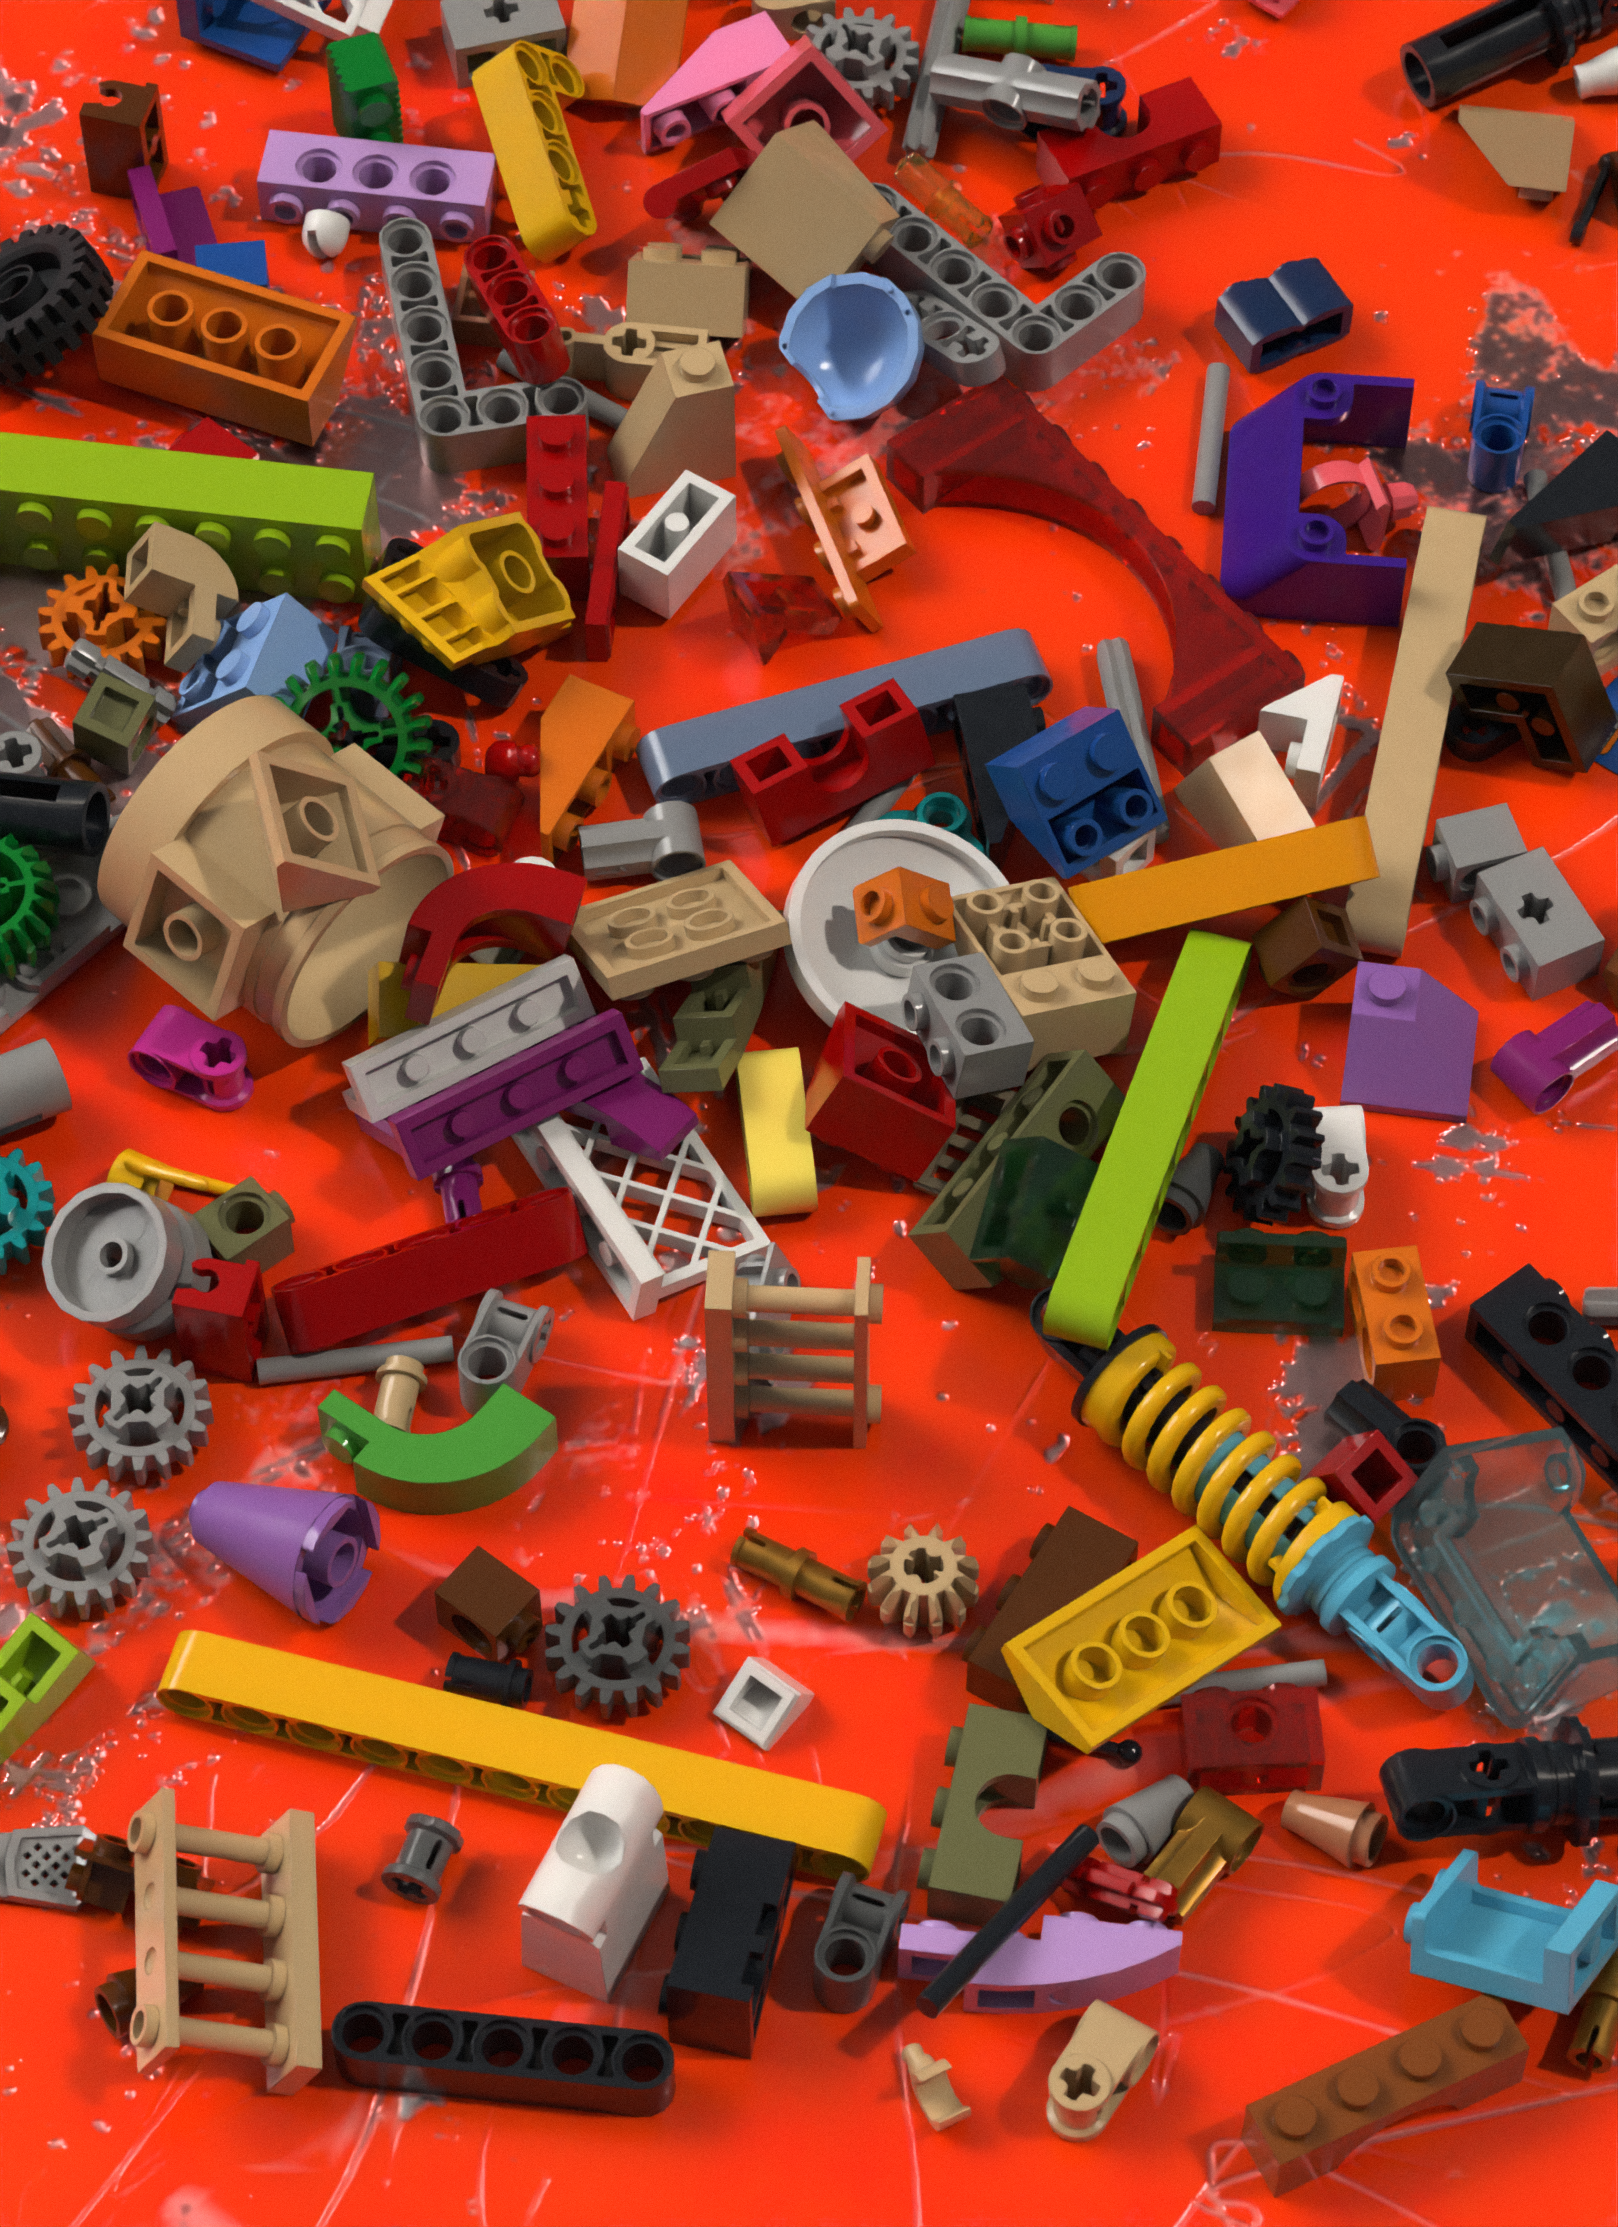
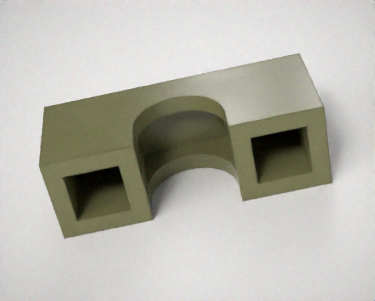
M969 1703L964 1728L951 1726L944 1766L954 1768L950 1788L942 1786L937 1788L931 1816V1827L941 1828L936 1849L924 1847L917 1878V1888L928 1890L927 1916L983 1927L1017 1891L1022 1869L1023 1840L994 1834L982 1825L979 1818L984 1812L998 1805L1010 1804L1035 1809L1048 1749L1049 1729L1034 1720L1032 1715Z

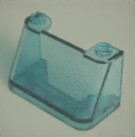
M1563 1427L1444 1446L1396 1507L1391 1520L1392 1543L1398 1556L1439 1623L1464 1646L1471 1665L1474 1681L1497 1718L1503 1725L1511 1729L1541 1725L1618 1690V1588L1570 1513L1571 1508L1579 1500L1584 1490L1586 1469L1577 1449Z

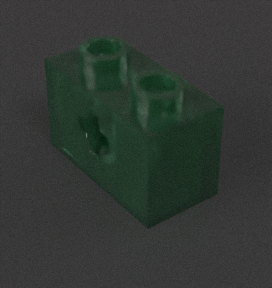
M1044 1136L1003 1139L968 1261L1026 1289L1053 1286L1100 1164Z

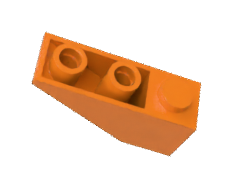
M571 674L567 676L547 707L540 723L542 858L552 862L553 865L556 864L563 851L569 853L575 848L579 841L578 826L584 825V818L592 805L599 807L604 802L611 787L613 772L620 761L628 762L631 759L641 734L640 728L636 727L635 701L633 699Z

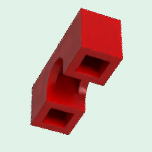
M1191 76L1139 95L1137 135L1125 138L1113 137L1102 132L1096 124L1092 129L1085 128L1082 132L1055 126L1037 132L1035 171L1046 188L1057 184L1080 183L1091 210H1096L1108 202L1138 191L1150 190L1162 182L1189 172L1201 171L1209 165L1219 162L1222 122Z
M586 414L526 416L527 524L537 534L541 542L542 554L553 575L560 580L567 590L570 601H588L590 590Z
M894 678L839 705L844 720V731L837 745L826 754L816 758H802L783 733L729 761L747 811L772 847L796 837L823 821L851 809L882 791L936 765L919 711Z

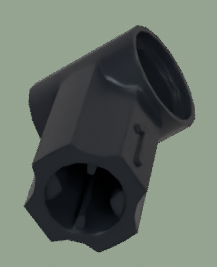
M1352 1379L1336 1393L1333 1402L1324 1412V1424L1342 1439L1378 1429L1404 1461L1411 1458L1426 1461L1420 1464L1405 1461L1420 1480L1400 1500L1417 1504L1427 1502L1436 1497L1443 1487L1447 1443L1441 1429L1428 1420L1412 1419L1365 1379L1360 1381Z

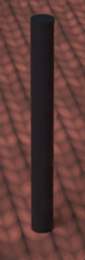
M1084 1824L1078 1825L916 1997V2005L925 2016L933 2019L937 2018L1097 1847L1099 1837L1091 1827Z

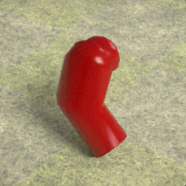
M499 740L493 742L485 753L486 793L493 798L504 799L510 797L515 792L516 782L519 781V777L531 778L537 776L540 772L539 750L532 743L517 746L515 740Z

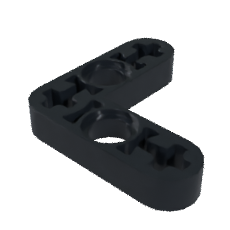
M392 539L375 565L373 574L419 552L423 547L408 539ZM368 593L366 594L358 625L362 633L369 640L489 704L503 708L511 707L528 681L527 671L515 658L508 656L478 665L470 662L450 671L437 657L427 652L412 634L407 633L392 615L387 614L377 601Z

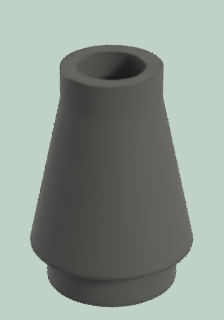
M1195 1143L1188 1153L1179 1160L1158 1216L1156 1227L1172 1235H1184L1203 1223L1218 1176L1225 1166V1159L1218 1149L1207 1143Z

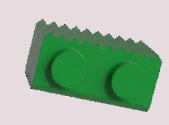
M371 32L329 43L326 47L333 125L336 127L337 135L345 138L404 144L402 133L404 130L401 125L403 123L400 110L401 104L399 102L401 100L398 87L399 81L380 34Z

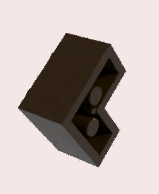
M1477 622L1445 673L1463 717L1515 723L1535 767L1587 773L1618 722L1584 634Z

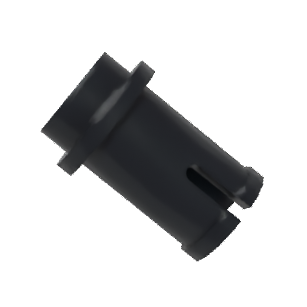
M453 1652L445 1671V1676L452 1678L451 1681L445 1680L443 1689L446 1692L482 1701L501 1704L511 1708L525 1709L532 1691L533 1670L522 1667V1662L519 1659H512L509 1664Z

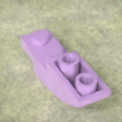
M1066 1912L1059 1916L1044 1915L1041 1940L1028 1939L1024 1934L1017 1931L964 1988L963 2011L993 2014L1046 2013L1090 2006L1096 1999L1108 2002L1144 1990L1178 1973L1183 1931L1168 1930L1165 1925L1150 1920H1137L1128 1925L1101 1922L1096 1917L1083 1912ZM926 1920L918 1925L902 1923L898 1947V1977L932 1982L978 1932L958 1930L954 1925L939 1920Z

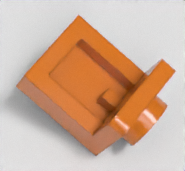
M898 866L857 885L853 889L857 934L860 944L872 947L897 936L938 950L956 942L953 920L954 904L950 895L949 883Z

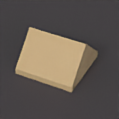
M258 750L249 756L255 804L282 912L285 913L372 894L381 888L354 778Z

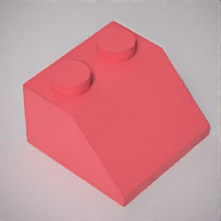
M806 34L721 111L726 124L750 150L756 151L758 156L776 132L812 120L823 127L852 162L888 130L861 96Z

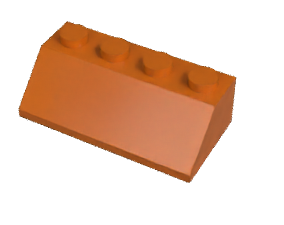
M142 249L108 305L109 309L105 316L101 317L98 322V327L92 333V340L100 380L313 447L338 403L357 326V317Z

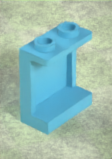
M1464 1848L1448 1869L1442 1868L1437 1873L1431 1890L1420 1903L1414 1902L1407 1913L1403 1937L1406 1943L1411 1944L1410 1973L1568 2015L1618 1948V1885L1596 1879L1574 1909H1569L1480 1885L1478 1882V1852Z

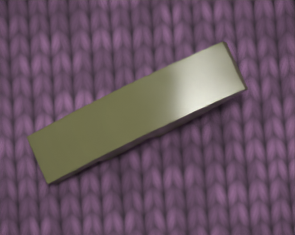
M777 910L783 916V910ZM779 948L774 949L771 956L761 961L750 963L733 962L715 968L714 972L704 979L690 981L692 991L672 1018L677 1043L658 1069L663 1093L724 1090L743 1056L759 1018L774 972Z

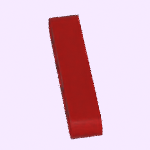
M557 1187L525 1196L292 1276L271 1287V1293L289 1350L293 1353H301L340 1342L476 1295L490 1288H496L557 1267L584 1256L590 1250L571 1188Z

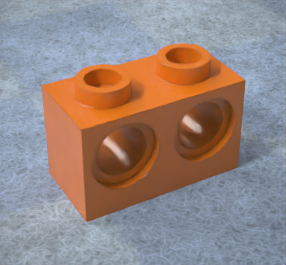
M1417 1245L1352 1252L1346 1293L1364 1379L1390 1401L1434 1397L1441 1355Z

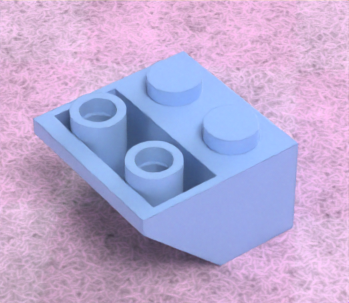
M287 592L263 603L255 602L245 611L225 620L223 618L219 619L221 631L217 644L210 654H203L197 660L194 668L182 680L179 686L181 698L172 719L181 726L194 728L201 721L224 706L249 696L268 695L275 697L277 694H282L295 699L296 697L288 690L285 684L286 679L291 674H295L310 684L305 673V664L314 659L325 670L328 656L334 649L338 634ZM310 700V702L308 703V705H307V707H306V709H305V711H304V714H303V718H302V719H304V717H305V714H306V712H307V710H308V707H309V705H310V703H311V700Z

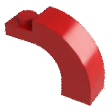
M511 862L489 864L468 869L440 883L423 898L407 924L398 961L407 965L400 989L410 992L404 1018L429 1026L449 972L458 961L475 951L486 948L505 947L522 950L549 960L563 955L578 916L588 878L549 866Z

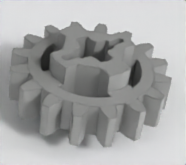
M845 7L843 18L837 20L831 14L825 13L823 14V28L810 24L806 27L808 38L826 55V58L843 75L872 111L873 105L879 103L887 110L894 109V95L906 99L910 96V83H917L919 75L918 42L911 41V28L909 26L895 29V15L890 13L882 20L875 19L874 8L868 7L863 16H855L850 7Z
M138 1345L134 1359L125 1361L124 1357L115 1350L111 1352L112 1366L107 1370L93 1363L88 1367L91 1385L75 1383L73 1392L76 1404L68 1407V1416L71 1428H73L72 1436L77 1451L86 1452L88 1466L92 1470L108 1463L111 1481L118 1482L126 1471H133L137 1484L145 1485L148 1471L157 1469L160 1476L164 1480L172 1478L170 1466L172 1462L177 1460L188 1467L194 1464L191 1445L207 1447L209 1437L206 1425L214 1423L212 1404L208 1401L210 1396L207 1382L205 1379H196L194 1365L190 1360L174 1367L171 1350L165 1348L156 1360L148 1359L145 1346ZM182 1402L184 1413L179 1425H177L173 1419L179 1414L177 1405ZM105 1405L109 1408V1411L103 1415L104 1425L99 1428V1414Z
M81 1477L73 1479L71 1492L62 1494L60 1489L52 1483L47 1486L49 1501L41 1504L37 1500L28 1498L24 1502L29 1520H12L11 1530L15 1541L7 1544V1553L10 1565H14L11 1569L17 1588L27 1587L30 1604L36 1607L49 1598L54 1617L60 1618L66 1612L68 1606H77L81 1620H88L91 1605L100 1603L102 1608L110 1614L115 1612L113 1596L121 1593L126 1597L134 1599L138 1595L133 1576L139 1578L150 1577L151 1567L148 1555L155 1553V1545L152 1532L148 1531L150 1527L147 1513L144 1508L134 1510L132 1494L129 1491L125 1490L115 1498H111L109 1482L102 1479L96 1485L94 1491H85Z

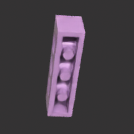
M271 129L269 130L256 181L261 220L278 221L284 224H304L305 215L309 211L324 209L337 212L346 217L351 224L350 230L380 233L383 226L391 220L400 217H411L427 225L432 238L458 243H472L480 237L490 235L499 195L497 159L494 153Z

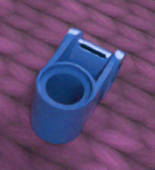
M1476 379L1469 432L1472 434L1467 463V478L1479 490L1489 493H1502L1510 490L1517 484L1520 477L1525 440H1528L1535 387L1526 386L1523 391L1487 387L1485 380Z

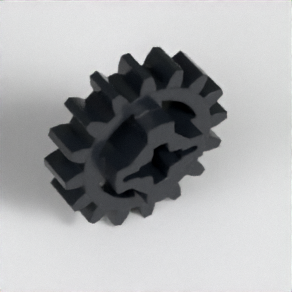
M1275 1083L1273 1087L1263 1085L1260 1087L1259 1099L1249 1096L1246 1100L1247 1112L1241 1117L1236 1116L1234 1123L1238 1134L1236 1139L1227 1141L1226 1165L1223 1168V1173L1232 1176V1180L1225 1190L1226 1197L1235 1198L1232 1211L1243 1215L1244 1220L1270 1226L1274 1222L1285 1224L1287 1223L1289 1211L1300 1212V1197L1305 1193H1312L1314 1187L1309 1177L1312 1170L1321 1168V1145L1325 1141V1135L1316 1133V1128L1320 1124L1323 1115L1320 1111L1312 1110L1315 1097L1304 1094L1303 1089Z

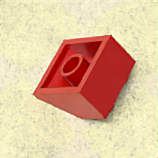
M845 1001L837 1013L806 1091L805 1130L814 1134L820 1141L829 1146H840L870 1160L882 1171L888 1173L896 1172L917 1182L956 1129V1100H954L942 1077H938L932 1072L928 1062L927 1051L918 1035Z

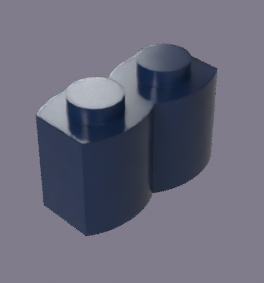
M1306 258L1299 261H1288L1280 265L1268 278L1238 281L1230 285L1217 298L1214 326L1249 373H1260L1288 362L1299 353L1314 352L1345 337L1350 333L1354 305L1318 258Z

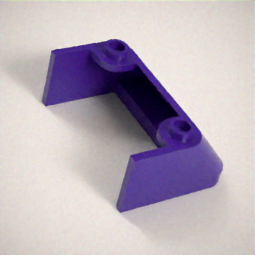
M1338 373L1310 374L1251 411L1232 426L1228 447L1219 587L1220 599L1227 609L1235 614L1246 617L1398 627L1407 558L1346 554V533L1339 522L1323 514L1299 512L1303 441L1406 448L1414 379Z

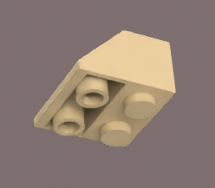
M648 242V246L643 247V252L638 251L628 260L626 322L708 329L709 336L742 338L745 335L753 261L750 258L740 257V250L737 247L708 245L706 250H701V255L682 254L683 244Z

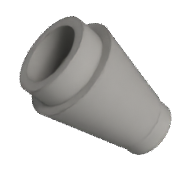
M1169 1774L1163 1780H1159L1107 1807L1103 1812V1820L1096 1826V1834L1099 1837L1100 1845L1112 1860L1123 1867L1131 1868L1137 1863H1149L1173 1833L1179 1816L1195 1795L1194 1791L1183 1778L1176 1774Z

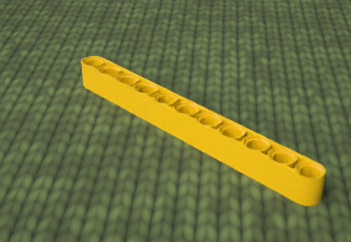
M184 1630L178 1634L156 1694L157 1700L166 1709L187 1718L569 1813L594 1768L602 1764L620 1765L642 1775L658 1792L662 1800L663 1814L655 1829L660 1831L663 1837L709 1848L716 1826L796 1842L797 1870L839 1880L844 1871L854 1873L856 1882L868 1880L888 1815L886 1809L879 1802L861 1794L198 1630Z

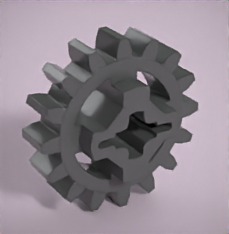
M627 1574L621 1588H612L610 1580L606 1575L599 1576L597 1592L590 1594L580 1584L574 1587V1607L561 1602L555 1605L557 1624L546 1625L545 1628L546 1646L550 1647L545 1650L546 1666L548 1671L557 1672L555 1674L556 1690L560 1694L575 1689V1706L577 1709L582 1711L594 1700L600 1703L602 1718L609 1719L615 1705H624L629 1717L634 1718L637 1717L639 1701L646 1699L649 1704L659 1708L663 1705L662 1686L676 1691L682 1686L680 1669L689 1668L691 1663L690 1646L686 1645L690 1642V1626L688 1621L679 1620L680 1603L676 1599L660 1604L659 1584L654 1582L644 1592L636 1590L634 1575ZM584 1628L588 1636L579 1641V1651L574 1653L573 1646L575 1640ZM662 1639V1651L656 1662L652 1665L649 1661V1655L657 1651L656 1642Z

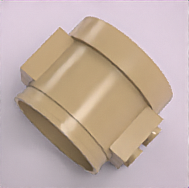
M255 695L228 704L208 716L184 735L153 767L128 801L110 834L101 858L97 882L99 899L102 905L128 927L123 946L205 1015L216 1021L238 1007L243 1006L260 1021L273 1026L275 1032L288 1044L304 1048L321 1044L339 1035L368 1012V971L378 961H399L407 924L414 910L431 890L454 875V868L449 853L436 843L445 818L443 813L357 744L353 743L334 753L331 743L326 737L277 698L268 695ZM258 750L354 778L381 888L372 894L290 912H282L255 804L249 756Z

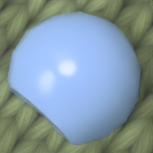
M866 272L834 275L832 273L809 286L788 311L779 337V349L791 366L795 367L812 385L819 396L817 402L829 419L840 422L872 419L898 405L917 380L925 348L921 318L907 296L889 279Z

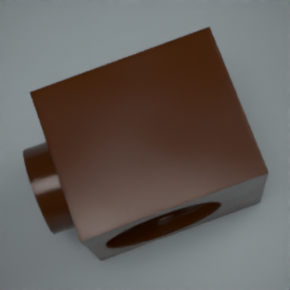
M1305 895L1252 935L1260 960L1259 970L1269 988L1310 1001L1358 965V961H1364L1346 909Z
M479 1545L434 1591L438 1623L490 1661L504 1663L514 1651L523 1653L533 1644L542 1629L540 1590Z

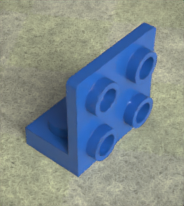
M176 0L181 37L275 72L283 70L311 30L249 0ZM332 0L318 2L322 12L326 10Z

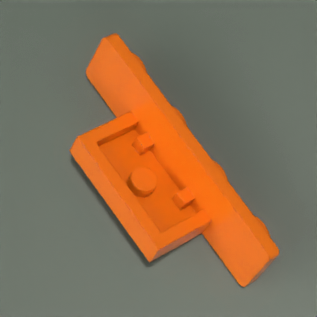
M783 425L775 430L776 437L782 448V452L776 455V459L788 481L794 486L797 484L801 496L795 499V505L802 519L811 530L816 529L820 541L815 543L813 547L818 559L830 575L834 574L839 586L832 590L833 596L848 620L852 621L858 618L874 633L884 626L866 583L916 554L878 463L867 453L822 480L809 449L786 425Z

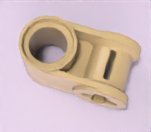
M1096 1999L1082 2016L1071 2041L1049 2074L1048 2090L1050 2097L1046 2105L1047 2121L1052 2131L1061 2138L1072 2142H1086L1096 2138L1105 2129L1129 2089L1133 2088L1143 2076L1159 2044L1160 2032L1106 2002Z

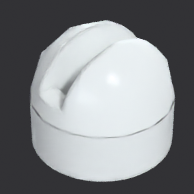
M324 209L309 211L305 215L302 243L308 253L319 259H325L328 256L334 257L342 253L348 241L351 224L346 217L334 211Z

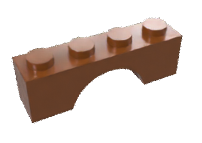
M1485 1993L1246 2105L1241 2139L1274 2198L1337 2169L1344 2159L1361 2143L1403 2117L1439 2105H1452L1462 2110L1521 2082L1530 2047L1500 1997Z

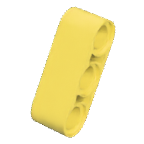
M799 1048L744 1052L735 1068L752 1214L754 1217L818 1211L817 1184L810 1132L805 1130L806 1098Z

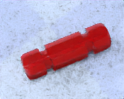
M1088 1856L1060 1885L1067 1893L1085 1899L1087 1897L1089 1900L1131 1914L1137 1913L1141 1917L1159 1923L1164 1922L1169 1915L1174 1916L1179 1909V1904L1176 1902L1178 1889L1173 1883L1154 1877L1150 1879L1148 1875L1104 1861L1100 1862L1098 1859Z

